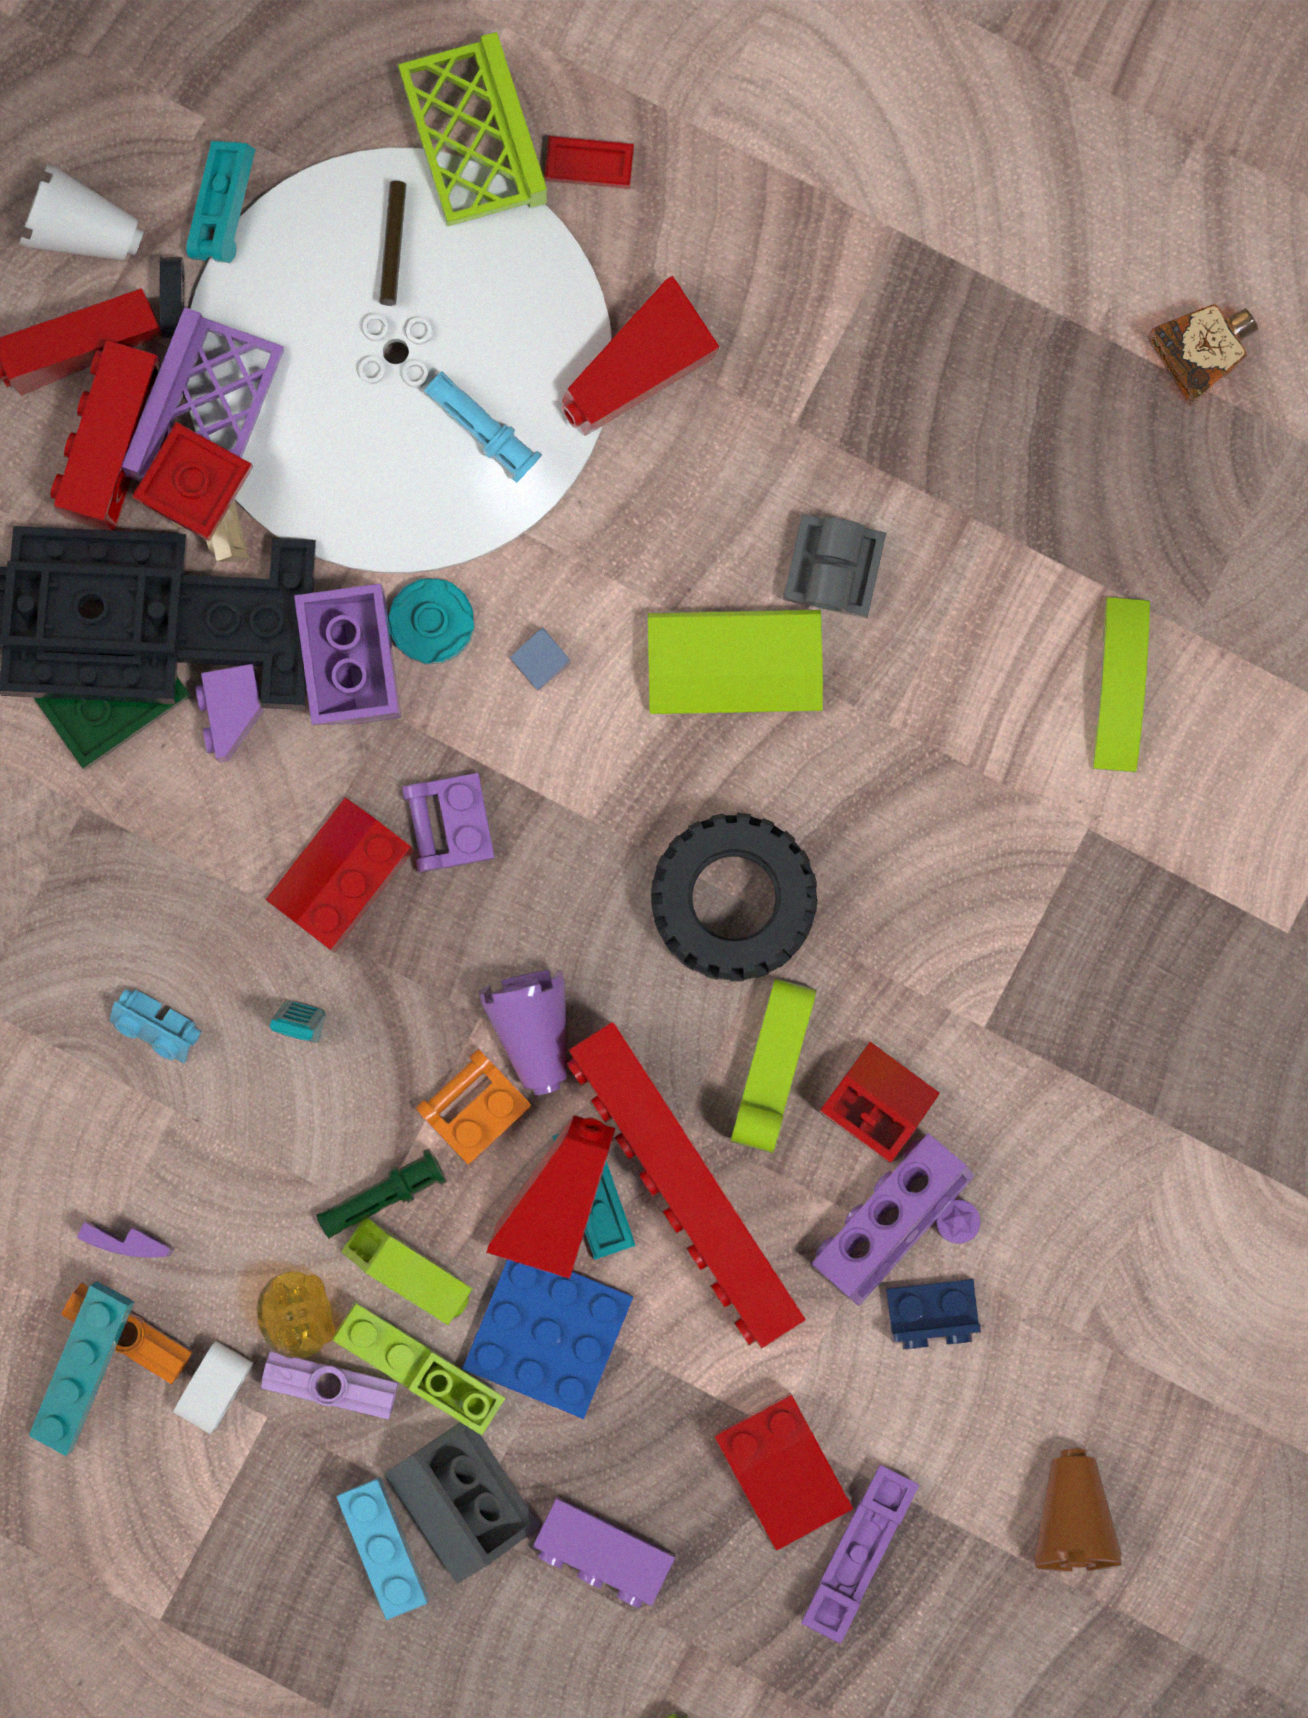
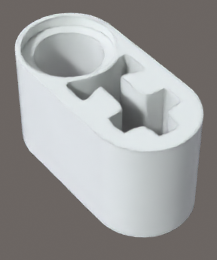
M215 1341L188 1384L173 1413L212 1435L254 1363Z

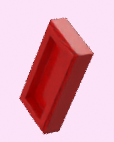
M549 136L545 181L630 189L634 144Z

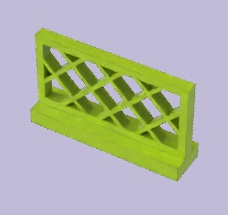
M497 32L481 36L480 42L398 64L400 77L447 227L529 204L530 208L546 204L547 187ZM475 56L479 71L472 83L451 73L457 61ZM447 64L445 70L439 67ZM428 70L440 78L429 95L414 87L410 74ZM481 79L483 81L485 90L477 87ZM446 80L467 91L457 109L436 98ZM473 94L490 103L491 111L484 123L463 112ZM418 98L426 102L422 110ZM431 106L453 116L443 134L427 127L424 119ZM493 119H495L498 130L490 126ZM458 120L479 130L470 148L448 138ZM485 133L501 141L504 150L497 162L475 152ZM430 138L438 141L434 149ZM444 145L465 155L455 174L438 165L437 157ZM506 158L510 169L502 166ZM471 159L492 169L482 188L461 177ZM499 173L515 182L518 194L500 198L488 190ZM442 177L451 181L447 189ZM456 185L478 195L470 208L453 212L449 197ZM483 198L490 201L488 203L481 204Z

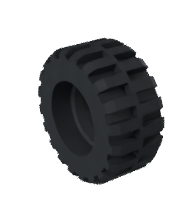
M722 813L712 815L710 819L702 822L697 821L688 826L686 831L681 835H677L669 843V847L659 859L652 880L651 906L654 923L665 946L684 966L714 980L742 982L747 979L763 977L773 970L782 967L805 942L817 911V882L804 849L801 850L795 842V838L787 831H782L772 821L765 818L762 820L754 818L750 814L737 813V815H725ZM726 857H741L758 864L770 877L775 890V906L770 919L759 931L744 938L730 939L712 933L698 919L693 906V889L701 872L711 863Z

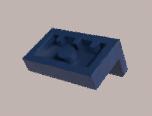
M974 1279L886 1289L891 1338L893 1342H902L903 1350L929 1347L928 1338L945 1337L946 1345L972 1342V1333L981 1332V1325L978 1321Z

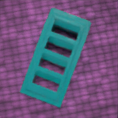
M285 1001L271 1019L269 1028L275 1033L316 1044L321 1036L326 1012L317 1007L294 1001Z

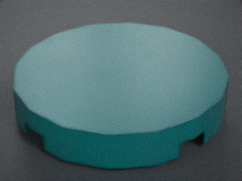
M419 579L405 586L394 598L389 614V630L397 648L409 659L426 665L443 664L459 656L470 643L475 628L474 611L466 594L453 583L440 579Z

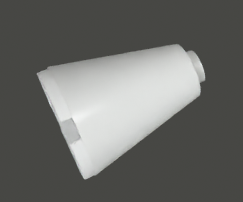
M47 163L44 172L52 174L49 183L40 181L24 226L32 230L30 238L21 237L18 245L32 249L122 261L125 260L127 253L136 255L144 232L136 229L138 219L58 167Z

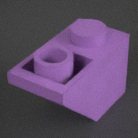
M253 664L201 673L203 685L196 686L200 711H208L210 727L203 728L206 750L208 754L215 753V757L220 763L231 759L264 712L260 704L261 692L257 670Z

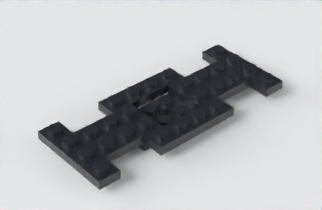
M13 526L10 561H7V567L0 566V654L2 655L0 695L175 704L178 663L236 666L253 664V666L263 667L261 708L305 710L307 686L294 595L314 592L316 540L272 538L270 578H238L185 575L188 542L186 534ZM88 600H98L103 603L104 609L98 617L87 619L80 614L81 606ZM47 651H51V652H72V653H93V654L134 655V656L92 655V654H71V653H50V652H47Z

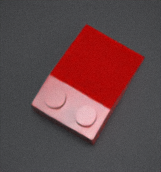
M791 1392L714 1434L719 1447L776 1551L853 1510Z

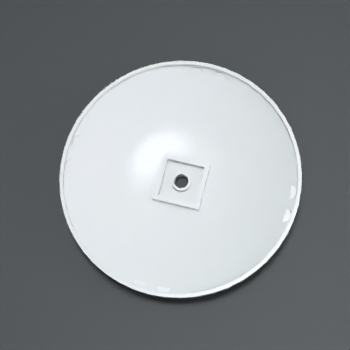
M382 148L364 150L331 158L308 167L282 181L260 197L239 217L234 238L236 243L234 260L230 263L216 262L213 257L209 259L197 285L190 309L200 312L203 318L284 347L281 360L242 457L244 460L252 463L253 468L235 497V500L254 520L276 537L316 540V558L354 570L386 574L437 571L465 564L488 555L524 534L560 502L588 462L602 427L584 436L579 427L573 428L565 418L562 411V406L564 405L562 399L567 388L612 340L610 320L602 290L591 264L579 243L564 223L545 204L533 208L526 204L447 227L423 149ZM440 152L437 162L440 167L455 174L464 158ZM470 160L461 177L482 188L492 169ZM499 173L488 190L500 198L518 194L515 182ZM442 177L447 189L451 181ZM399 180L405 182L407 187L397 302L394 306H385L379 303L389 183ZM456 185L449 197L453 212L470 208L478 195ZM483 198L481 204L488 203L490 201ZM208 332L202 347L208 361L232 351L225 337ZM232 340L236 348L245 345ZM393 342L403 343L409 349L407 359L400 364H391L384 358L386 347ZM254 349L240 355V358L248 375H251L266 368L271 354ZM200 354L195 367L203 363ZM235 358L212 368L220 388L244 378ZM207 371L191 377L186 387L192 401L216 390ZM441 371L502 426L506 424L508 427L512 426L515 429L514 435L531 451H539L542 454V457L517 484L512 480L513 474L494 457L489 459L484 455L483 449L485 446L461 426L429 395L423 392ZM261 379L252 383L256 391ZM248 385L224 395L233 415L250 408L254 399ZM220 398L196 408L205 428L228 418ZM190 410L193 426L197 432L200 428L192 410ZM245 419L236 422L240 431L243 427ZM232 425L208 435L213 443L226 450L234 448L238 440Z

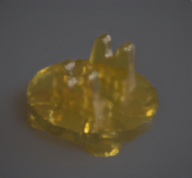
M284 1272L271 1278L261 1290L257 1304L258 1325L264 1340L276 1353L288 1359H303L317 1353L324 1344L332 1341V1337L335 1334V1326L332 1322L331 1305L325 1293L324 1283L320 1277L306 1275L302 1272Z

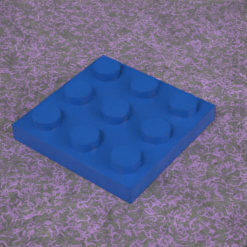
M507 1259L462 1369L584 1419L634 1297L575 1272H572L569 1279Z

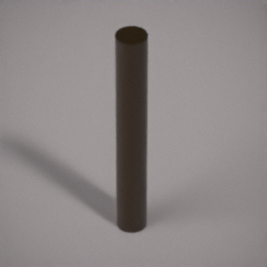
M399 180L389 183L379 303L385 306H394L397 302L407 187L405 182Z

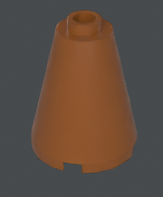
M1085 1449L1061 1450L1060 1457L1054 1458L1051 1461L1034 1552L1036 1568L1047 1571H1073L1072 1568L1087 1567V1571L1121 1566L1122 1552L1096 1459L1088 1457Z

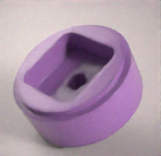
M953 1200L936 1219V1227L939 1234L945 1240L956 1244L966 1243L972 1240L978 1233L980 1216L977 1209L971 1203L964 1200Z

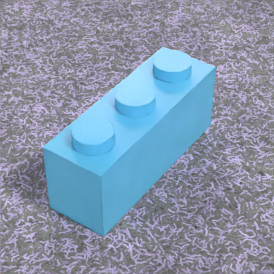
M381 1476L338 1494L336 1497L385 1619H391L427 1604L430 1600Z

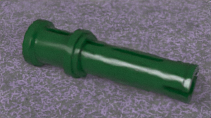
M430 1148L424 1150L422 1157L401 1168L397 1165L390 1168L391 1171L388 1172V1177L316 1214L317 1220L327 1238H332L343 1230L400 1200L403 1203L415 1200V1194L436 1183L440 1185L447 1183L446 1176Z

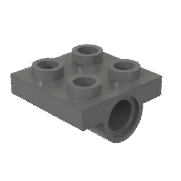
M802 514L783 600L867 619L886 532L868 529L860 523L834 517H824L822 519Z

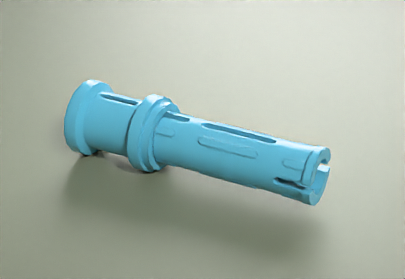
M443 371L423 391L485 446L483 449L484 455L489 459L494 457L513 474L512 480L516 484L542 457L539 451H531L514 435L515 429L512 426L508 427L506 424L504 426L499 424Z

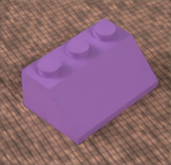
M381 583L294 595L312 725L363 724L402 718L385 591Z

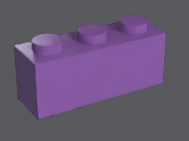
M557 1496L533 1547L540 1550L539 1559L560 1569L565 1562L580 1570L577 1575L579 1579L597 1588H601L603 1582L619 1589L616 1597L637 1608H640L643 1602L652 1606L675 1559V1554Z

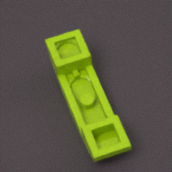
M1106 597L1103 629L1104 649L1093 769L1137 772L1148 662L1149 600Z

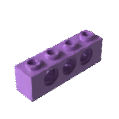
M929 1133L922 1140L917 1139L908 1146L903 1154L904 1160L894 1172L889 1171L878 1180L874 1187L875 1193L864 1205L859 1204L854 1207L845 1219V1227L835 1238L829 1237L816 1251L817 1258L812 1262V1265L858 1307L975 1177L961 1160ZM928 1176V1185L923 1191L918 1193L910 1191L911 1184L917 1177ZM899 1209V1217L895 1223L889 1226L881 1224L882 1216L887 1210ZM870 1241L869 1252L864 1257L859 1259L852 1257L853 1249L859 1242Z

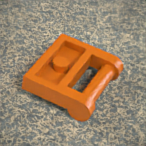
M479 1048L469 1057L472 1061L428 1102L424 1099L415 1107L420 1115L468 1165L532 1106ZM484 1073L492 1083L448 1124L440 1114Z

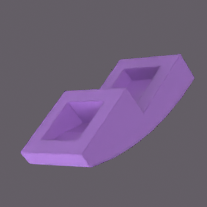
M84 1222L76 1237L103 1250L134 1257L171 1256L175 1249L138 1228H131L124 1241L91 1222Z

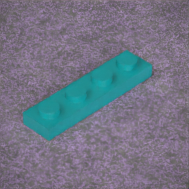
M98 1281L90 1285L33 1423L29 1437L64 1456L73 1452L135 1301Z

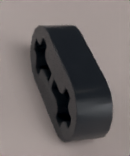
M183 257L160 258V328L162 338L173 337L185 307V266Z

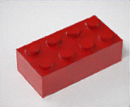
M106 340L103 351L97 350L95 352L90 368V374L95 376L90 392L84 391L82 393L77 408V416L82 418L77 433L71 432L65 444L64 457L68 458L64 474L58 473L51 488L50 498L55 499L53 506L65 519L100 530L116 531L132 481L131 478L126 477L122 464L162 365L157 355Z

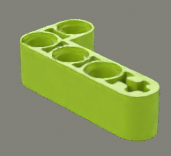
M774 979L733 1128L731 1143L773 1154L814 1004L816 989Z

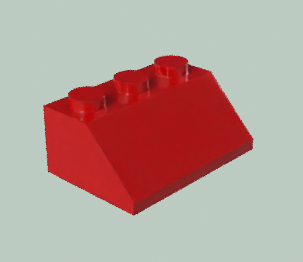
M345 797L269 894L266 901L335 953L414 850L382 823Z

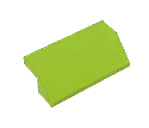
M821 610L648 613L649 713L823 711Z

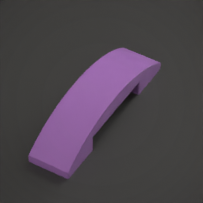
M879 1465L833 1553L801 1624L841 1644L860 1606L859 1603L919 1484Z

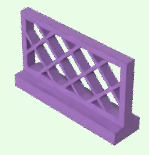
M184 307L123 461L122 469L126 477L139 482L142 481L165 442L167 435L171 432L174 417L192 410L200 428L195 433L210 440L208 435L232 425L238 440L235 447L228 451L242 458L281 360L284 347L203 318L200 312ZM208 332L225 337L232 351L208 361L202 349ZM232 340L245 345L236 348ZM254 349L271 354L266 368L251 375H248L240 358V355ZM200 354L203 363L195 367ZM235 358L244 378L220 388L212 368ZM207 371L216 390L192 401L186 388L189 379ZM261 379L256 391L252 383ZM248 385L254 398L250 408L233 415L224 395ZM183 395H185L188 403L179 406ZM220 398L228 418L205 428L196 408ZM245 419L243 427L240 431L236 422Z

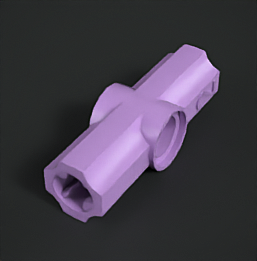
M274 1351L269 1352L261 1389L314 1401L323 1406H335L388 1420L390 1419L398 1382ZM333 1373L340 1379L341 1391L336 1397H326L319 1391L318 1381L323 1374Z

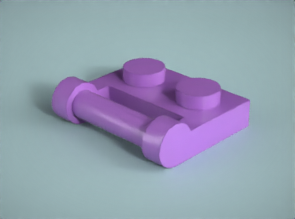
M479 773L402 787L404 801H409L419 859H416L418 873L495 859ZM437 795L439 796L449 853L436 855L426 802L427 797Z

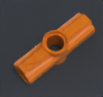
M83 1282L79 1284L61 1313L62 1316L73 1323L76 1321L89 1289L88 1285ZM130 1313L127 1321L132 1322L138 1330L137 1340L131 1346L123 1345L118 1341L115 1352L124 1354L173 1385L187 1365L193 1352L146 1323L141 1316Z

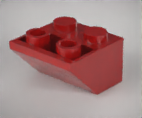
M869 1042L818 1112L884 1161L891 1163L916 1130L940 1092L875 1044Z

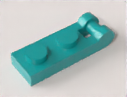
M211 141L187 240L186 250L190 259L205 261L209 257H213L216 262L230 263L234 260L236 255L234 238L256 150L249 144ZM211 229H215L213 240L209 238Z

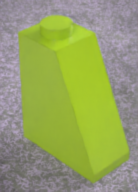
M370 1218L360 1222L341 1251L366 1274L448 1326L453 1318L462 1314L468 1304V1295L472 1291L469 1285Z

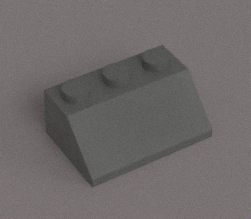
M461 1422L384 1473L457 1584L488 1566L541 1527L482 1436Z

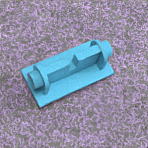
M126 988L118 1003L114 1002L109 1022L113 1023L115 1028L124 1036L132 1039L138 1037L152 1045L153 1050L161 1057L168 1060L176 1059L185 1064L190 1046L196 1044L202 1033L201 1030L195 1028L197 1023L172 1009H169L164 1019L160 1021L155 1017L162 1008L161 1003L137 989L132 992Z

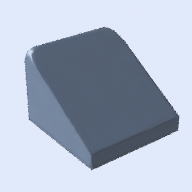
M543 627L510 657L537 691L571 664L567 655Z

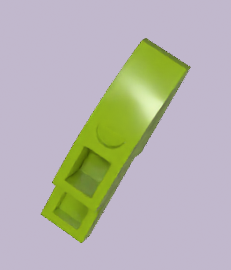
M357 1302L353 1304L332 1337V1341L406 1386L411 1392L480 1435H483L506 1399L503 1395L458 1365Z

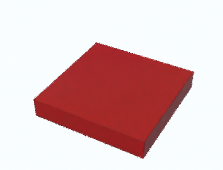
M176 422L132 497L136 502L210 542L250 474L253 465Z

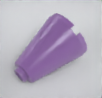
M549 970L527 973L501 980L503 989L492 993L490 985L478 991L480 1002L524 1088L534 1089L535 1095L547 1094L560 1089L559 1082L567 1078L565 979L562 970H557L552 978L550 977Z

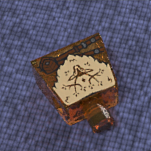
M1212 304L1153 328L1147 339L1189 406H1192L1244 361L1247 352L1240 341L1258 331V326L1246 308L1226 319L1216 304Z

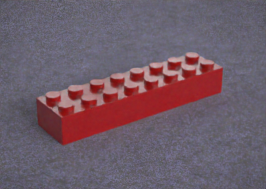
M611 1022L571 1048L569 1052L573 1059L567 1062V1065L581 1086L589 1082L597 1093V1096L591 1099L592 1104L605 1123L613 1118L622 1133L614 1138L629 1160L637 1155L646 1169L638 1175L652 1196L660 1192L668 1203L669 1207L662 1211L676 1234L683 1229L688 1234L693 1244L686 1249L700 1271L706 1267L710 1268L717 1279L710 1286L724 1308L733 1304L741 1316L734 1323L747 1344L751 1345L757 1341L761 1349L806 1321L804 1315L615 1023Z

